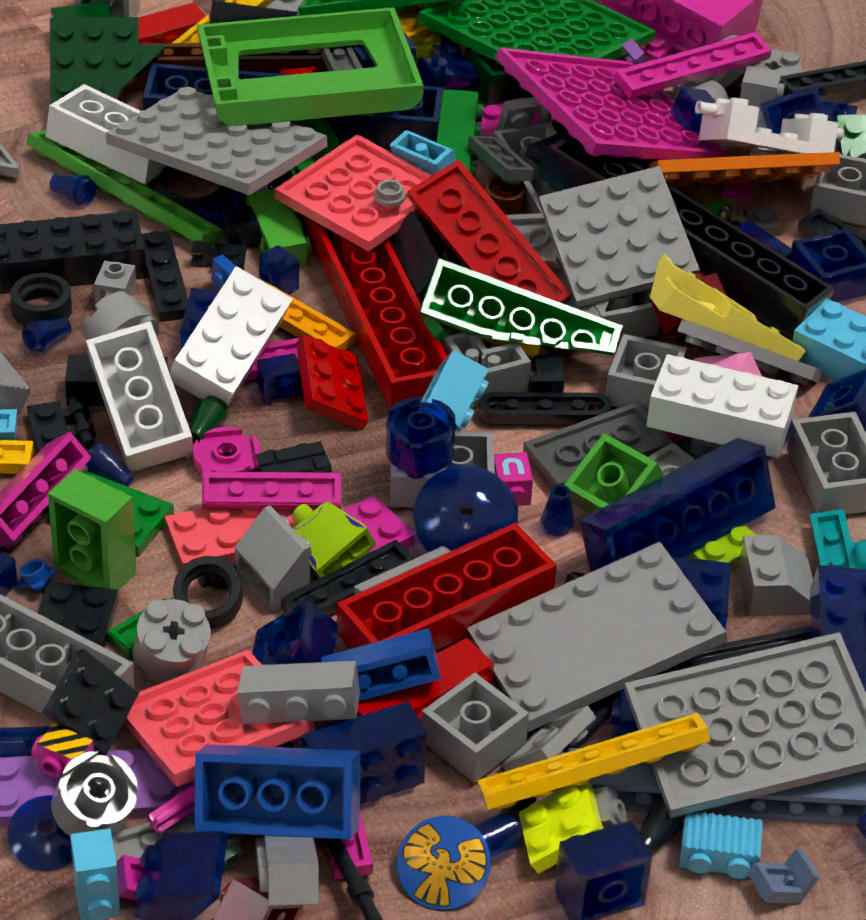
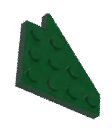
M138 17L50 18V105L83 84L116 99L164 53V44H139Z

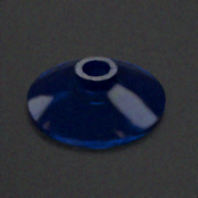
M53 795L38 796L22 804L13 814L8 826V841L14 856L25 866L39 871L57 870L72 862L71 838L59 827L53 816L51 808ZM44 823H51L54 826L53 830L49 833H43L39 828Z

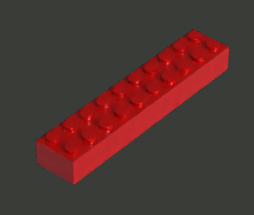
M297 212V217H300L302 227L306 235L309 236L311 246L351 330L356 333V341L390 412L418 408L438 367L446 359L447 354L440 340L435 339L423 321V316L419 315L421 303L388 238L368 252Z

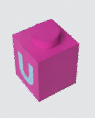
M527 452L494 454V494L497 507L531 505L533 477Z

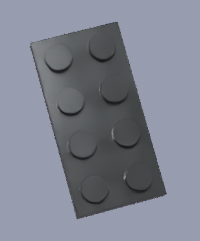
M634 402L523 443V452H527L530 462L558 494L566 491L564 484L603 433L647 457L673 441L663 430L646 427L648 413L638 402Z

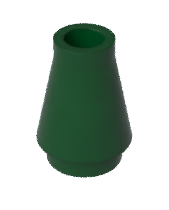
M209 395L198 402L189 428L193 443L196 440L199 443L200 440L204 439L205 432L220 427L227 420L228 406L222 399Z

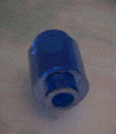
M500 812L474 825L486 840L491 861L520 846V837H522L521 826L515 817L509 816L505 812Z

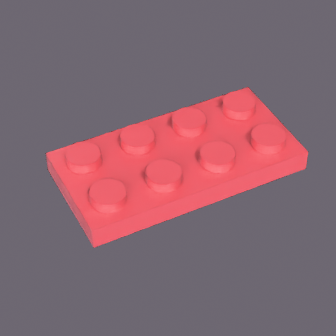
M201 508L164 516L165 528L181 568L192 559L203 556H221L234 563L236 544L263 509ZM274 509L280 516L287 518L292 529L298 525L292 519L295 509Z

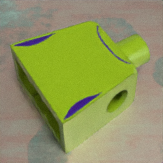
M324 502L314 511L307 504H302L292 514V519L298 524L293 530L300 537L306 538L312 550L310 566L318 579L364 556L376 546L374 539L364 524L330 502Z

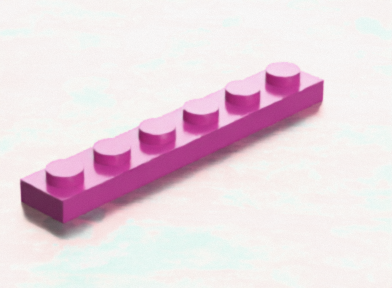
M756 32L616 70L613 79L628 98L631 99L768 60L772 50Z

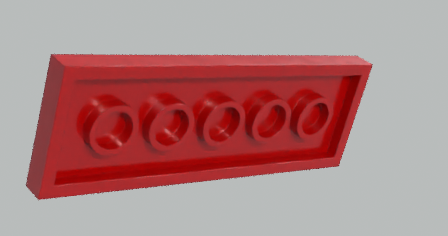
M459 159L407 191L410 201L465 268L562 304L571 301L572 294Z

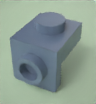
M795 849L784 864L755 862L748 872L749 877L757 888L758 894L764 899L765 903L801 904L819 880L817 870L803 849Z

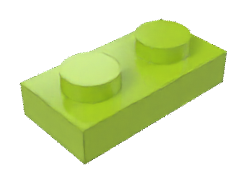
M740 522L690 550L689 561L711 580H714L739 565L743 536L757 534Z

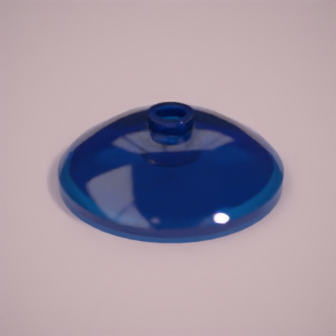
M467 465L447 468L431 477L420 490L413 512V523L417 538L427 553L442 546L453 551L515 522L518 524L517 505L508 486L492 472L480 467ZM464 506H469L472 508L473 514L471 516H464L461 514L460 509Z

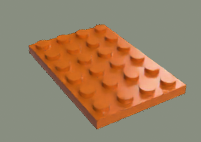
M823 152L657 160L642 168L649 169L660 166L666 183L670 182L672 187L688 186V184L696 183V181H699L701 186L716 185L719 182H725V180H729V184H743L758 178V183L775 182L776 180L784 179V177L787 178V181H802L805 178H812L813 176L830 172V167L840 164V153Z

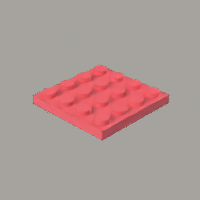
M357 134L276 187L275 199L369 252L395 234L411 211L422 215L408 198L407 191L432 175ZM396 180L400 182L406 193L405 201L394 208H386L378 204L374 199V191L381 181Z
M249 650L139 692L123 724L176 787L195 781V753L206 744L276 747L315 731L314 721L242 724L237 696L242 667L262 665Z

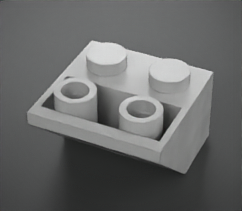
M269 505L261 511L236 544L235 565L239 577L273 614H276L283 610L281 608L282 597L310 583L312 578L310 572L312 550L306 538L300 537L291 528L287 518L280 516Z

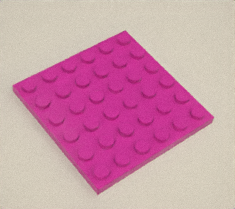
M499 48L495 59L504 66V71L514 76L520 82V87L529 91L536 98L535 101L545 107L552 114L551 117L561 123L568 130V134L577 139L584 146V150L590 155L596 157L612 155L620 159L635 157L640 160H647V158L658 160L731 157L732 155L722 144L699 140L701 125L685 110H682L681 106L663 89L629 99L613 78L616 70L636 65L634 62Z

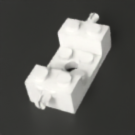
M716 99V103L697 101L695 105V112L702 114L699 140L780 155L834 152L836 140H841L844 135L843 128H838L839 123L827 121L828 115L795 114L793 119L782 120L781 132L776 134L771 133V129L757 127L759 107L749 106V100Z

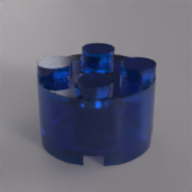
M421 397L407 398L392 406L386 423L385 450L388 460L398 469L405 471L406 475L413 479H421L426 474L438 472L452 464L454 461L456 420L452 409L445 403L432 399V403L421 402Z

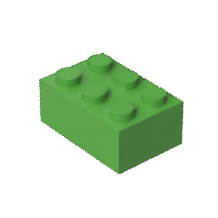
M74 469L48 493L54 566H56L58 572L85 586L116 589L119 591L137 573L133 498L124 491L117 490L93 476Z

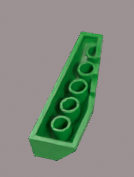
M438 259L419 313L421 316L483 338L606 355L614 354L622 329L620 324L442 259Z

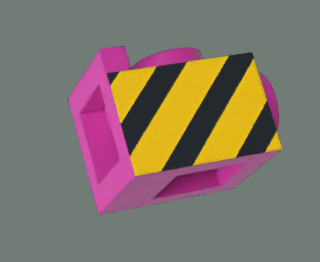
M53 723L44 736H39L36 739L31 754L32 757L38 759L39 770L44 771L50 777L60 778L65 767L72 759L86 752H94L93 740Z

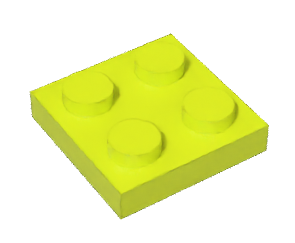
M589 781L579 786H564L557 792L519 812L530 865L538 874L605 838L593 787Z

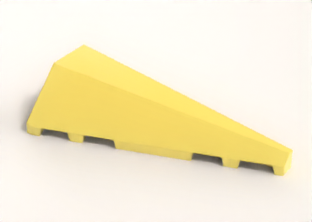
M665 254L658 260L650 298L660 311L799 361L806 352L801 345L795 344L780 335V332L774 327L768 328L758 322L753 313L731 298L695 278L696 275L689 270L685 272L676 267L671 258Z

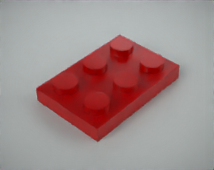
M302 334L296 342L306 409L362 431L369 420L358 357L350 351L333 347L321 339H314Z

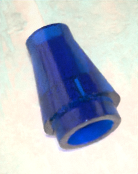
M54 174L50 179L49 186L51 191L61 194L78 205L88 204L95 197L96 184L87 175Z
M65 316L29 321L27 326L22 329V340L30 351L42 352L62 337L69 335L72 331L71 323Z
M99 443L89 450L88 454L92 458L84 465L88 468V472L127 487L132 484L135 479V473L125 465L109 445L103 446Z
M558 484L551 487L549 498L540 518L544 530L554 536L567 534L575 523L570 498L571 490L565 485Z

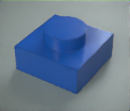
M223 254L212 259L213 273L211 274V280L214 287L219 291L236 267Z

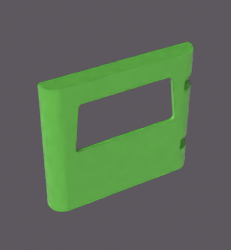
M394 7L197 25L216 113L223 123L230 126L402 111L415 107L423 97L424 85ZM363 45L376 66L372 68L239 79V56Z

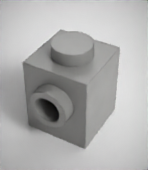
M104 261L94 283L95 305L107 295L119 291L127 292L128 295L134 296L136 292L135 265Z

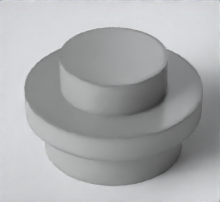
M396 180L381 181L374 191L375 201L386 208H394L405 201V190L402 184Z

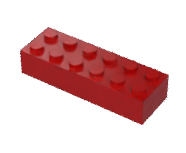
M515 522L338 602L336 633L350 649L429 628L435 649L437 650L467 636V627L555 589L557 565Z

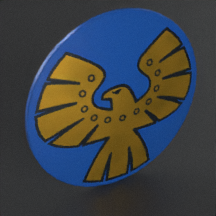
M453 816L432 817L417 824L405 836L397 856L398 876L405 891L419 904L435 910L455 909L472 901L484 888L491 868L490 851L483 835L469 822Z

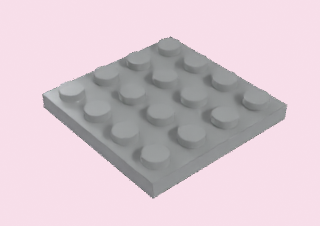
M660 166L539 196V205L576 308L652 289L658 260L663 254L671 258L674 265L685 272L688 270L693 274L700 272Z

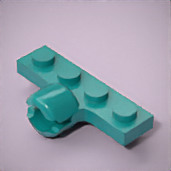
M844 509L810 514V523L831 621L866 615V602L861 583L866 582V540L854 542L851 539Z

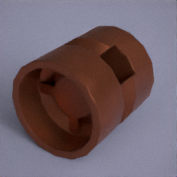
M497 176L486 183V192L505 215L523 214L522 204L524 203L525 186L522 181H520V184H509L504 182L500 176Z

